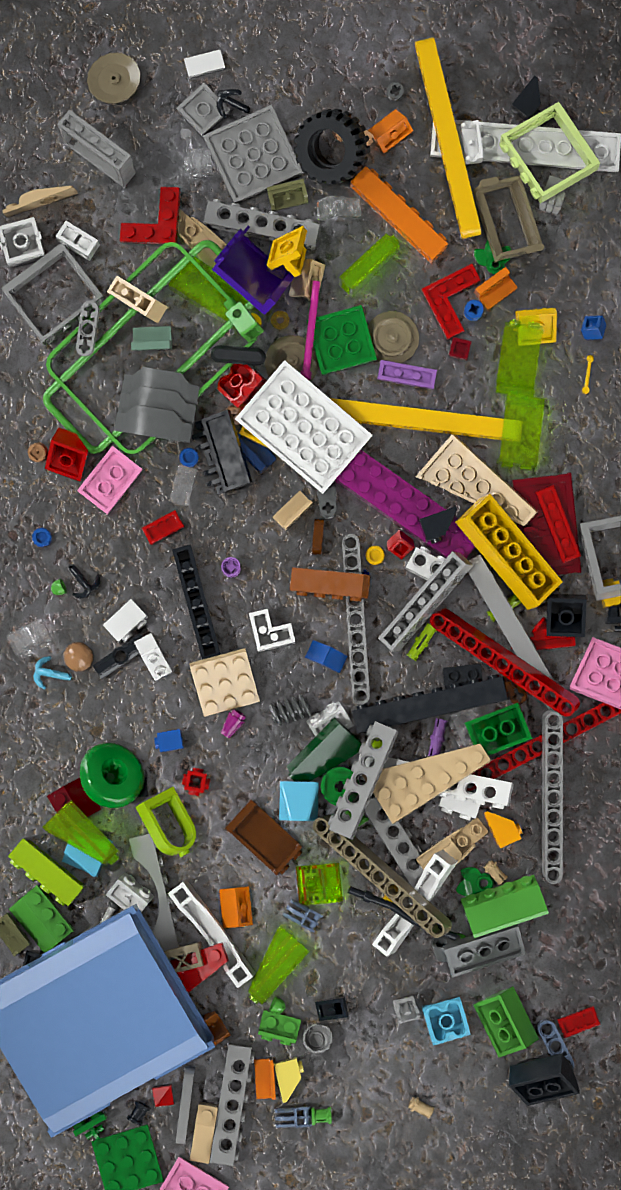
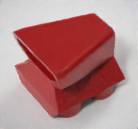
M233 364L230 367V373L219 379L217 389L237 408L239 407L243 410L267 380L249 365Z

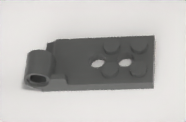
M518 924L474 938L472 935L461 939L458 934L455 941L442 936L433 938L431 942L436 960L448 963L452 978L526 954ZM507 942L505 945L499 946L500 943ZM488 948L486 951L481 952V949Z

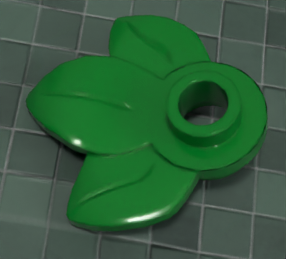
M488 240L485 244V249H474L476 262L486 267L487 271L493 275L505 267V263L510 260L508 258L498 261L499 266L497 268L493 267L492 263L495 260ZM510 246L501 247L503 252L511 251Z
M466 867L460 870L464 880L459 883L456 892L463 896L476 894L488 888H493L494 881L489 874L481 873L474 867ZM481 880H487V885L481 886Z

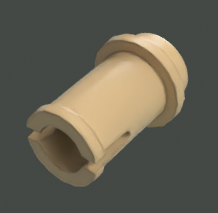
M490 860L484 865V872H488L497 884L500 885L504 882L503 880L507 879V876L496 865V861Z
M412 1097L408 1104L411 1112L416 1111L428 1119L434 1111L433 1106L420 1101L419 1097Z

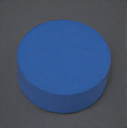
M185 448L179 455L180 462L185 467L190 468L198 463V453L193 448Z
M38 528L33 532L32 540L36 546L46 547L51 543L52 535L47 529Z

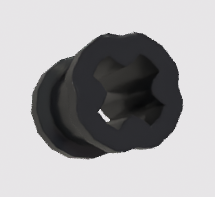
M136 1100L135 1107L131 1114L127 1116V1119L136 1125L142 1126V1120L151 1108Z

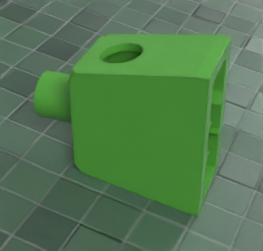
M233 297L224 302V306L228 310L225 313L226 316L249 343L264 332L259 323L241 302L237 303Z

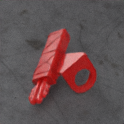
M545 617L537 623L531 632L534 636L530 637L537 650L569 648L576 645L575 637L546 636Z

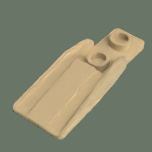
M73 186L35 189L21 195L18 205L17 203L7 205L6 209L2 210L6 217H10L78 194V191Z
M179 208L177 234L190 250L203 240L215 242L222 250L227 244L207 226L193 217L190 218ZM204 248L196 256L215 273L212 268L216 264L214 260L217 255L210 248Z
M479 818L473 819L466 826L446 836L416 858V861L424 870L433 855L444 850L457 860L458 864L476 846L475 843L488 833V830Z

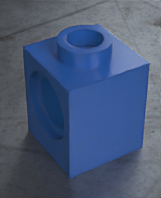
M180 729L157 733V737L154 738L155 747L160 749L161 753L184 749Z

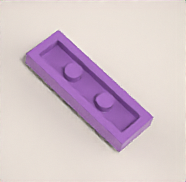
M381 360L377 380L433 390L437 370Z

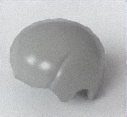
M321 1024L309 1026L303 1034V1044L311 1053L321 1054L327 1051L333 1042V1034L330 1028Z

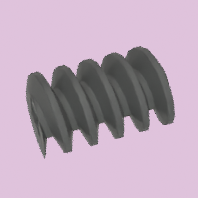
M301 694L298 701L294 696L291 697V703L284 699L283 706L279 701H277L276 708L272 703L269 704L274 724L277 721L280 726L283 724V719L287 724L290 723V717L294 721H297V715L304 719L305 712L309 717L312 716L307 697L304 698Z

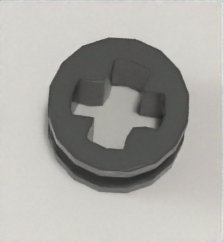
M393 82L387 88V96L392 101H399L403 97L404 88L402 84ZM392 88L400 90L397 96L391 94Z

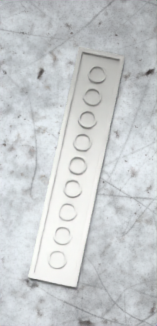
M454 120L458 137V128L461 127V124L465 122L468 125L472 124L473 121ZM479 122L483 161L510 163V157L500 148V139L502 134L518 125ZM433 123L430 157L442 158ZM536 127L511 142L526 165L583 169L587 167L560 128ZM578 130L600 162L597 171L618 172L621 134Z

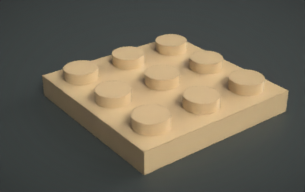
M245 648L189 663L204 717L260 702Z

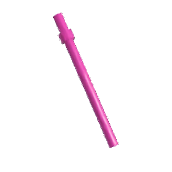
M313 281L303 370L300 371V374L308 381L311 380L312 375L310 367L320 281Z

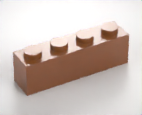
M292 567L290 591H296V595L300 596L314 593V597L325 598L327 594L332 595L331 599L343 600V596L350 597V601L361 602V598L368 599L370 575Z

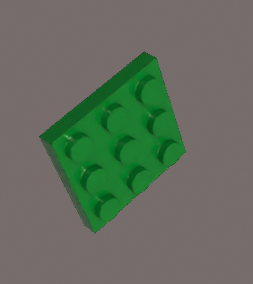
M362 305L316 317L313 345L322 376L377 361Z
M148 1124L91 1141L105 1190H138L164 1182Z

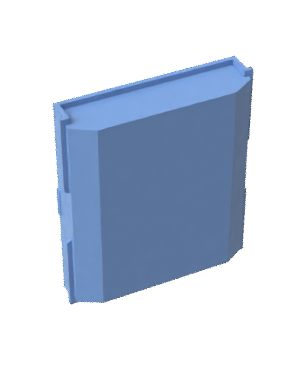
M137 904L85 931L67 943H61L43 953L40 958L0 979V1049L41 1118L48 1126L47 1132L51 1138L110 1106L111 1101L153 1078L157 1080L215 1048L213 1034Z

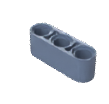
M549 1019L540 1020L537 1024V1031L549 1055L563 1054L571 1063L572 1068H574V1061L555 1024ZM549 1023L551 1031L547 1034L542 1033V1026ZM553 1041L560 1042L559 1050H551L550 1046Z

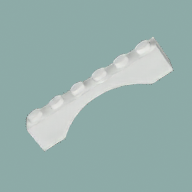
M444 850L436 852L424 868L414 889L431 902L458 861ZM408 897L409 903L413 905L412 899ZM395 914L372 945L388 957L397 951L414 925Z
M187 879L168 893L179 910L195 925L210 946L223 942L229 959L223 965V968L237 988L256 974Z

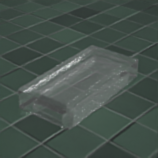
M178 465L169 502L188 507L197 469Z

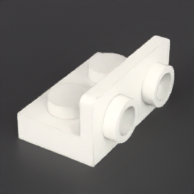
M340 702L329 704L325 710L313 714L306 721L315 737L334 717L347 729L354 726Z
M125 872L106 894L123 910L137 904L141 912L154 898L149 889L140 885L133 876Z

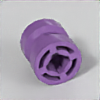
M228 557L222 562L221 568L225 576L229 578L238 576L241 566L236 558Z

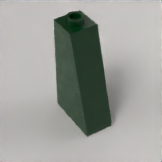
M334 717L286 766L290 772L288 775L294 782H310L359 753L362 742Z

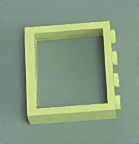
M559 102L501 135L499 144L501 150L508 154L511 165L518 169L523 183L528 184L531 188L532 196L534 199H538L540 203L597 171L600 165L599 160ZM554 117L587 167L543 191L511 142Z

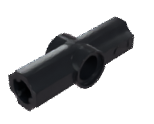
M141 633L122 646L115 648L113 652L92 665L101 679L140 654L134 642L143 638ZM119 651L126 653L124 661L116 659V654Z

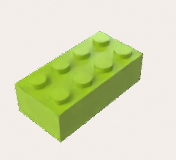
M23 838L8 856L13 866L17 869L23 868L26 871L25 875L30 880L40 882V888L48 894L52 892L57 896L55 900L62 906L72 905L87 887L29 838Z

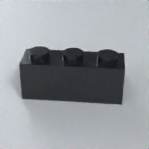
M554 1054L553 1056L510 1066L509 1087L527 1106L580 1094L572 1065L563 1054Z

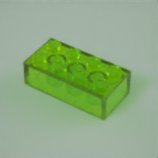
M194 257L195 261L230 298L233 297L237 303L241 302L243 305L248 302V300L215 273L212 267ZM191 261L169 282V289L223 324L229 320L225 314L228 311L224 306L226 298Z

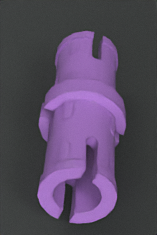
M435 719L433 734L430 735L431 744L427 756L440 754L442 743L445 742L444 734L447 720Z

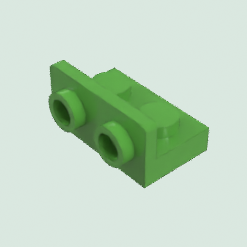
M263 1010L258 1035H261V1039L272 1041L274 1038L280 1040L281 1044L291 1046L292 1043L296 1044L301 1019Z

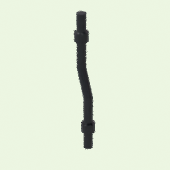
M352 886L349 887L348 893L361 898V901L366 903L372 902L390 909L409 923L421 927L395 903L373 895V892L362 891ZM437 924L438 929L442 931V926ZM449 931L443 936L455 941L457 933Z

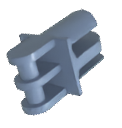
M291 898L290 902L305 910L306 913L304 914L287 905L286 909L301 917L302 920L300 921L285 912L282 916L314 933V928L316 925H319L318 921L323 915ZM309 912L315 914L313 919L307 917ZM306 919L311 922L309 927L303 924Z
M311 1106L274 1108L275 1113L294 1112V1114L276 1115L275 1121L294 1120V1122L276 1123L275 1128L311 1127L312 1124L309 1120L311 1118V1115H309ZM297 1110H303V1115H297ZM297 1119H304V1124H298Z

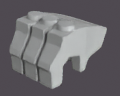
M549 176L543 191L558 184L563 179ZM566 189L542 203L539 202L538 210L558 215L564 201Z
M415 995L393 1001L400 1024L420 1018Z

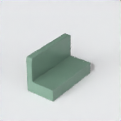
M170 326L133 328L131 350L172 349Z

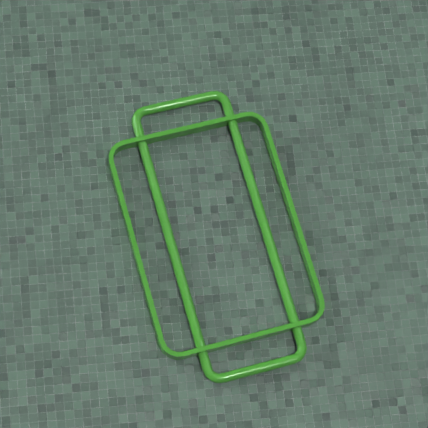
M210 240L199 242L189 252L177 243H165L125 280L131 283L164 250L175 247L185 256L146 294L154 297L191 261L226 300L230 298L194 259L204 248H210L217 256L220 254L222 249ZM110 295L99 305L100 312L116 297ZM249 301L244 305L248 311L254 307ZM133 308L128 310L95 342V349L92 355L87 357L81 356L60 377L53 370L52 361L78 335L79 326L47 357V370L56 381L45 391L43 396L44 405L66 430L79 436L89 453H101L114 442L125 453L137 454L142 452L156 439V437H150L136 450L127 449L117 439L123 432H111L65 383L138 312ZM90 314V315L88 316V318H86L85 320H91V321H92L94 318H90V317H91V314ZM228 320L175 372L184 374L234 326L232 322ZM256 337L250 343L246 344L244 347L251 348L257 341L258 337ZM227 363L199 390L198 398L233 364ZM61 386L108 435L98 446H92L52 404L50 398Z

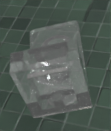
M327 196L316 201L318 220H326L333 216L361 217L360 199Z

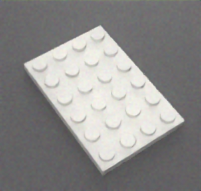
M285 360L235 418L236 421L322 494L373 436Z

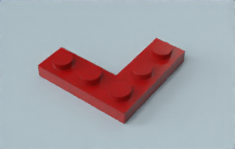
M161 187L158 224L121 223L120 242L133 244L177 243L181 189L179 187Z
M473 264L421 289L447 340L464 332L448 298L481 281Z

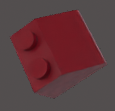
M80 777L47 795L66 829H70L102 810L99 804L91 800L86 794Z

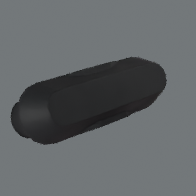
M217 345L211 350L212 359L219 363L258 366L266 360L265 352L259 348Z

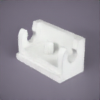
M479 120L473 121L472 124L468 125L464 122L458 130L465 165L482 163L483 150Z

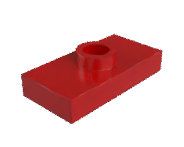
M176 510L142 527V530L150 545H153L184 528V525Z
M594 1006L557 1019L563 1038L601 1025Z

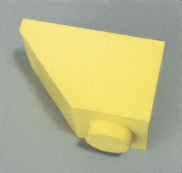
M297 1057L274 1062L283 1103L288 1101L301 1079V1073L304 1072L302 1061H298Z

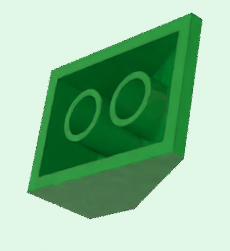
M518 703L464 723L472 744H481L488 756L532 739Z

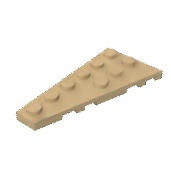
M455 434L448 438L416 475L417 478L423 479L434 486L441 487L472 503H475L483 496L491 494L512 521L523 526L527 525L538 512Z
M477 744L392 766L382 770L373 794L392 824H395L492 760L483 746ZM362 775L365 781L367 782L366 775Z

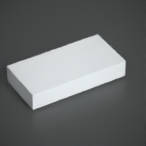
M221 50L184 59L189 78L225 69Z

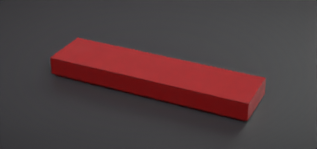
M554 485L536 491L535 493L562 563L581 557Z

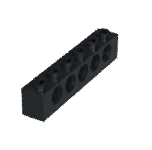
M191 544L172 549L201 658L203 660L221 655Z

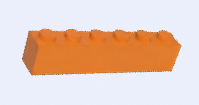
M365 166L351 180L350 187L432 264L447 249L446 237L441 233L437 234L433 230V225L428 220L424 221L419 217L420 213L414 207L410 208L403 196L400 194L396 195L388 182H382L378 178L379 174L373 168L369 169Z

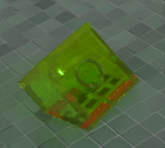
M339 863L296 866L299 903L312 905L343 901Z

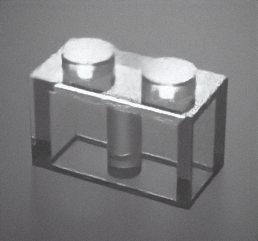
M41 618L6 635L15 655L22 658L31 655L32 650L38 647L41 650L49 646V642L52 641L50 633Z

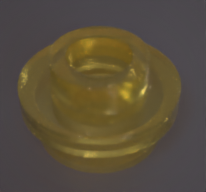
M280 310L272 314L271 324L275 329L282 330L289 325L290 319L286 312ZM279 317L284 319L281 324L276 321Z

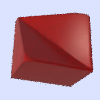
M398 530L387 541V549L401 560L415 548L413 539L401 530Z
M172 1084L152 1087L155 1107L175 1104Z

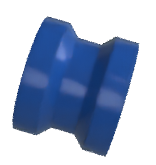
M478 300L467 302L464 308L466 319L469 321L479 320L484 310L482 303Z

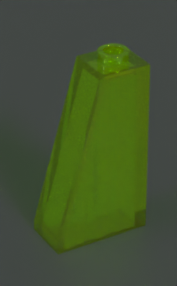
M386 233L339 277V286L353 298L400 250L398 239Z
M71 800L42 827L47 833L105 866L108 864L113 865L120 858L118 856L120 851Z
M281 925L277 928L248 989L250 993L248 997L255 1004L259 1002L263 1004L309 953V950Z

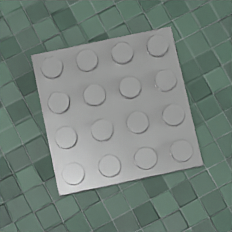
M272 105L203 135L234 203L242 202L266 191L267 187L282 184L303 174Z

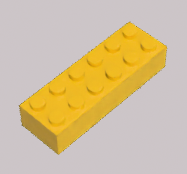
M491 494L479 498L455 521L527 610L538 607L563 582Z

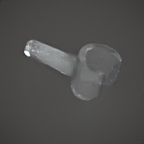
M181 129V139H187L188 154L193 155L192 133L189 129Z
M163 778L160 779V783L174 787L177 794L185 795L184 785L172 783Z

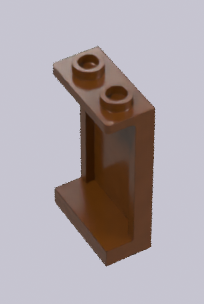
M252 800L225 827L230 834L239 840L276 876L278 873L283 875L290 867L287 863L292 858L296 860L303 853L300 850L303 846Z

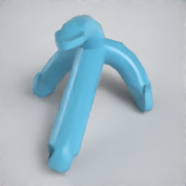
M51 656L43 657L35 664L36 670L33 678L35 683L42 689L46 687L41 681L40 675L68 681L72 678V675L69 673L42 668L43 664L52 659Z

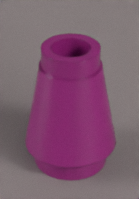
M233 709L232 712L229 711L221 734L231 738L245 723L246 716L236 709Z

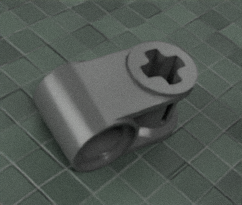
M335 481L323 494L316 489L319 512L324 519H332L336 515L337 496ZM327 505L330 506V513H327V511L324 510L326 509Z

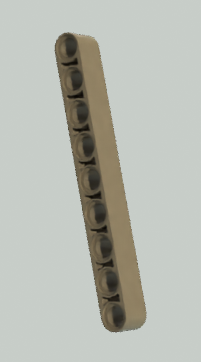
M324 815L314 820L313 830L431 936L439 938L451 930V921L356 836L351 840L340 835L341 841H339L337 833L329 830L328 822L331 815ZM323 821L326 823V828L323 827ZM351 846L355 849V854L352 853ZM365 859L369 861V866L366 865ZM379 872L383 873L384 880L380 877ZM394 884L398 887V892L395 891ZM408 897L412 899L413 905L409 903ZM423 910L426 911L428 918L423 915ZM437 923L442 926V931L438 929Z

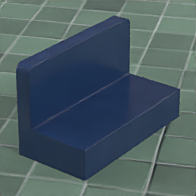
M245 437L242 440L239 439L245 459L259 474L276 461V457L268 448Z

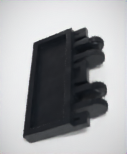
M225 410L195 422L197 430L204 428V431L192 435V439L199 440L207 437L208 440L206 443L197 445L195 449L196 451L207 449L204 453L208 466H216L203 471L204 476H210L218 472L219 475L218 479L206 483L207 487L219 485L215 488L217 495L253 483L231 411Z

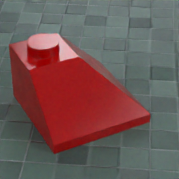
M58 427L51 439L45 469L80 482L88 449L76 433Z

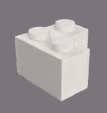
M268 609L249 613L258 652L295 644L291 623L272 627Z

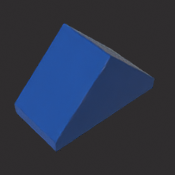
M314 640L305 658L337 673L341 672L348 657L338 650Z

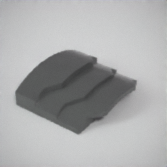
M143 367L134 375L124 374L114 431L191 443L200 386L189 384L182 373Z

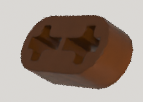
M324 519L314 520L312 555H321Z
M502 676L505 678L510 702L512 704H523L527 698L526 691L517 684L512 687L511 682H507L506 677ZM515 688L517 689V692L519 694H523V697L520 698V702H518L517 699H513V696L515 695Z

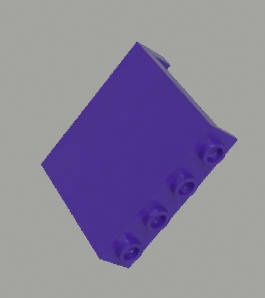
M248 225L244 231L240 228L215 258L214 262L216 264L212 270L265 315L278 301L295 277L290 271L287 273L280 266L273 270L267 266L269 256L244 235L250 228Z

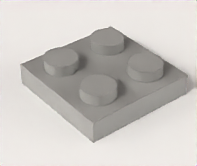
M205 83L176 108L202 137L223 118L216 107L218 97ZM223 103V108L227 115L230 109Z

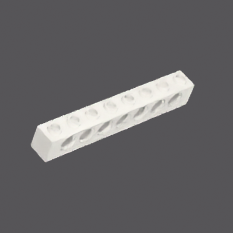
M368 757L365 760L366 767H371L375 763L373 757ZM387 758L383 769L408 763V761ZM470 774L458 782L455 790L447 789L438 796L447 797V794L455 795L454 799L466 801V798L474 799L473 803L485 805V802L493 803L492 807L504 809V806L509 807L514 784ZM360 775V776H361V777H360V780H364V781H365V779L363 778V776ZM471 783H474L477 787L474 794L467 792V787ZM490 787L496 790L493 798L486 796V791Z

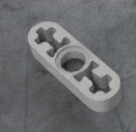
M94 301L84 302L80 313L76 350L78 354L85 357L92 355L95 349L100 308ZM90 304H92V307L95 308V312H91L90 317L95 318L94 322L91 320H84V317L88 318L89 312L86 311V307H90ZM86 323H90L93 326V331L90 334L83 332V326ZM82 336L92 337L91 341L87 339V346H90V350H86V353L81 349V345L85 344V339H81Z

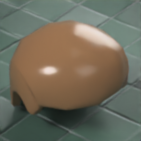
M72 642L63 653L65 664L74 671H84L93 662V652L83 642Z

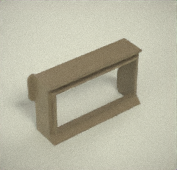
M520 175L499 180L497 177L481 180L480 185L472 193L495 263L504 259L542 251L544 245L542 244ZM509 187L528 246L503 252L484 193Z

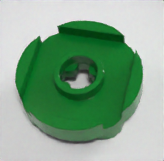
M335 767L327 771L323 776L321 792L329 803L336 806L339 797H343L345 789L338 792V789L334 786L339 781H343L344 785L348 778L351 779L353 772L350 769ZM352 793L350 795V802H353V800L358 796V793Z

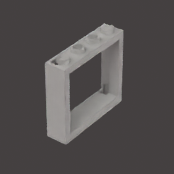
M68 110L57 124L64 144L124 188L135 175L131 155L71 110ZM72 138L76 141L74 145L69 143Z
M62 243L1 288L43 345L47 343L52 344L57 340V336L60 333L68 332L73 327V323L77 320L80 321L81 308L46 335H43L13 294L63 256L95 296L91 301L96 302L98 305L104 301L103 295ZM90 304V307H86V311L88 312L92 309L95 310V308L92 307V304Z
M621 516L581 523L579 527L596 601L621 596V584L603 586L590 532L621 527Z

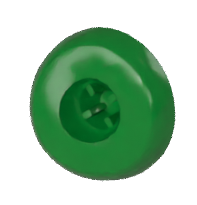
M102 743L92 747L86 752L80 765L82 787L89 798L100 806L108 808L124 807L137 799L143 790L145 782L143 766L139 758L132 751L120 744Z

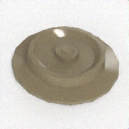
M109 53L101 56L92 64L88 72L87 84L91 94L97 100L107 104H118L128 100L136 92L140 85L141 73L137 63L130 56L122 53Z
M388 311L378 314L368 325L377 361L381 362V360L404 363L414 355L419 343V333L417 326L410 317L401 312Z
M287 335L278 338L272 343L266 353L265 360L268 376L271 377L284 360L300 373L303 370L306 339L301 336ZM314 346L310 367L312 372L310 382L314 379L319 369Z

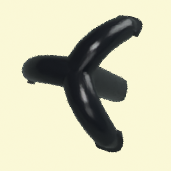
M227 89L218 91L216 107L224 119L227 117L223 108V102L244 113L250 112L249 106L229 97L231 95H241V90Z
M74 564L69 565V571L84 588L83 592L73 593V596L83 599L88 597L92 591L97 590L100 585L99 574H96L94 583L90 585Z

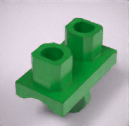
M99 1111L90 1116L91 1120L88 1122L83 1120L73 1126L75 1137L90 1129L85 1134L86 1138L89 1139L94 1136L96 1140H99L101 1138L99 1132L103 1131L104 1127L102 1124L98 1127H95V1125L107 1119L106 1112L102 1113V1111Z

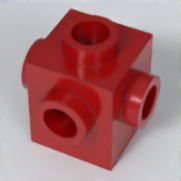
M193 768L192 771L188 770L187 774L183 775L182 785L185 786L184 790H189L188 794L199 796L200 793L209 790L210 779L207 778L208 774H204V769ZM195 778H198L200 780V784L198 786H195L193 784V780Z

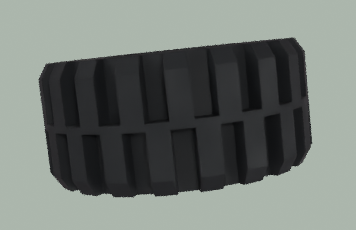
M327 109L303 121V125L299 126L297 130L299 135H296L294 142L297 143V146L294 147V153L298 155L295 159L297 164L301 163L302 167L300 169L302 172L309 173L308 178L311 180L317 179V183L339 184L356 176L364 168L363 164L367 163L368 156L366 154L370 152V146H367V142L370 141L369 136H365L364 131L366 128L364 125L360 126L358 124L360 120L357 117L351 118L352 114L350 112H342L341 109ZM326 129L336 132L343 140L345 155L339 164L327 161L321 154L319 138Z

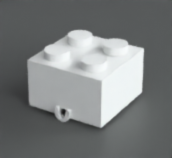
M34 217L0 226V247L4 251L9 268L38 261L45 256L41 233L38 230Z

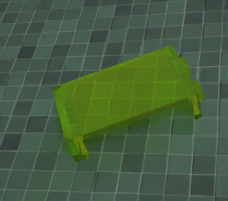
M518 320L505 322L495 387L496 393L534 397V384L541 337L544 332L543 326H540L539 323L529 322L528 324H521V321Z
M508 393L504 396L505 413L500 455L496 464H501L502 468L511 469L513 466L520 467V470L531 471V468L537 467L544 398Z

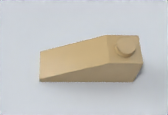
M119 276L115 277L107 291L156 323H159L168 308Z
M199 1102L190 1161L209 1164L219 1106L217 1104Z

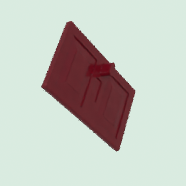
M572 473L512 480L513 488L538 511L527 525L523 526L517 523V527L557 575L581 573L580 557L562 563L535 493L538 490L554 485L579 549Z

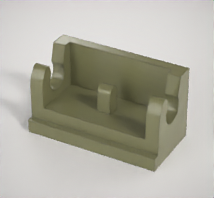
M304 179L267 187L271 211L308 203Z
M6 913L0 918V937L15 957L32 943L10 913Z

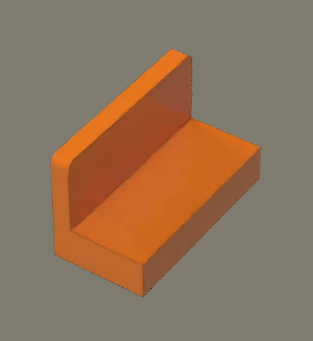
M395 109L367 131L374 135L373 139L380 151L385 153L414 130L406 116Z
M506 267L478 286L474 291V294L487 310L517 290V286L509 277L510 272Z
M249 886L220 889L223 928L253 925Z
M274 1058L254 1059L256 1099L272 1098V1100H276Z

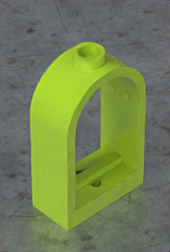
M174 787L135 807L156 847L162 853L171 856L179 854L180 858L190 853L189 848L196 839V829ZM166 802L168 803L184 833L182 847H176L167 840L152 812L153 809Z

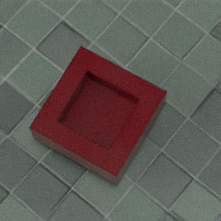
M453 337L448 357L467 361L472 341Z

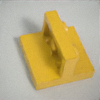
M304 226L273 240L267 261V266L271 270L284 265L286 270L290 271L294 277L301 274L307 251L304 247L307 234Z
M556 308L515 311L518 346L556 342Z

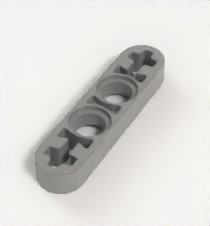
M185 1067L176 1134V1143L186 1144L195 1068Z

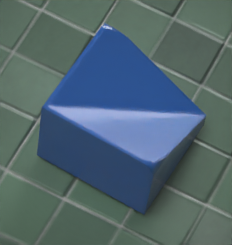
M603 315L585 316L581 328L584 339H603L606 329Z

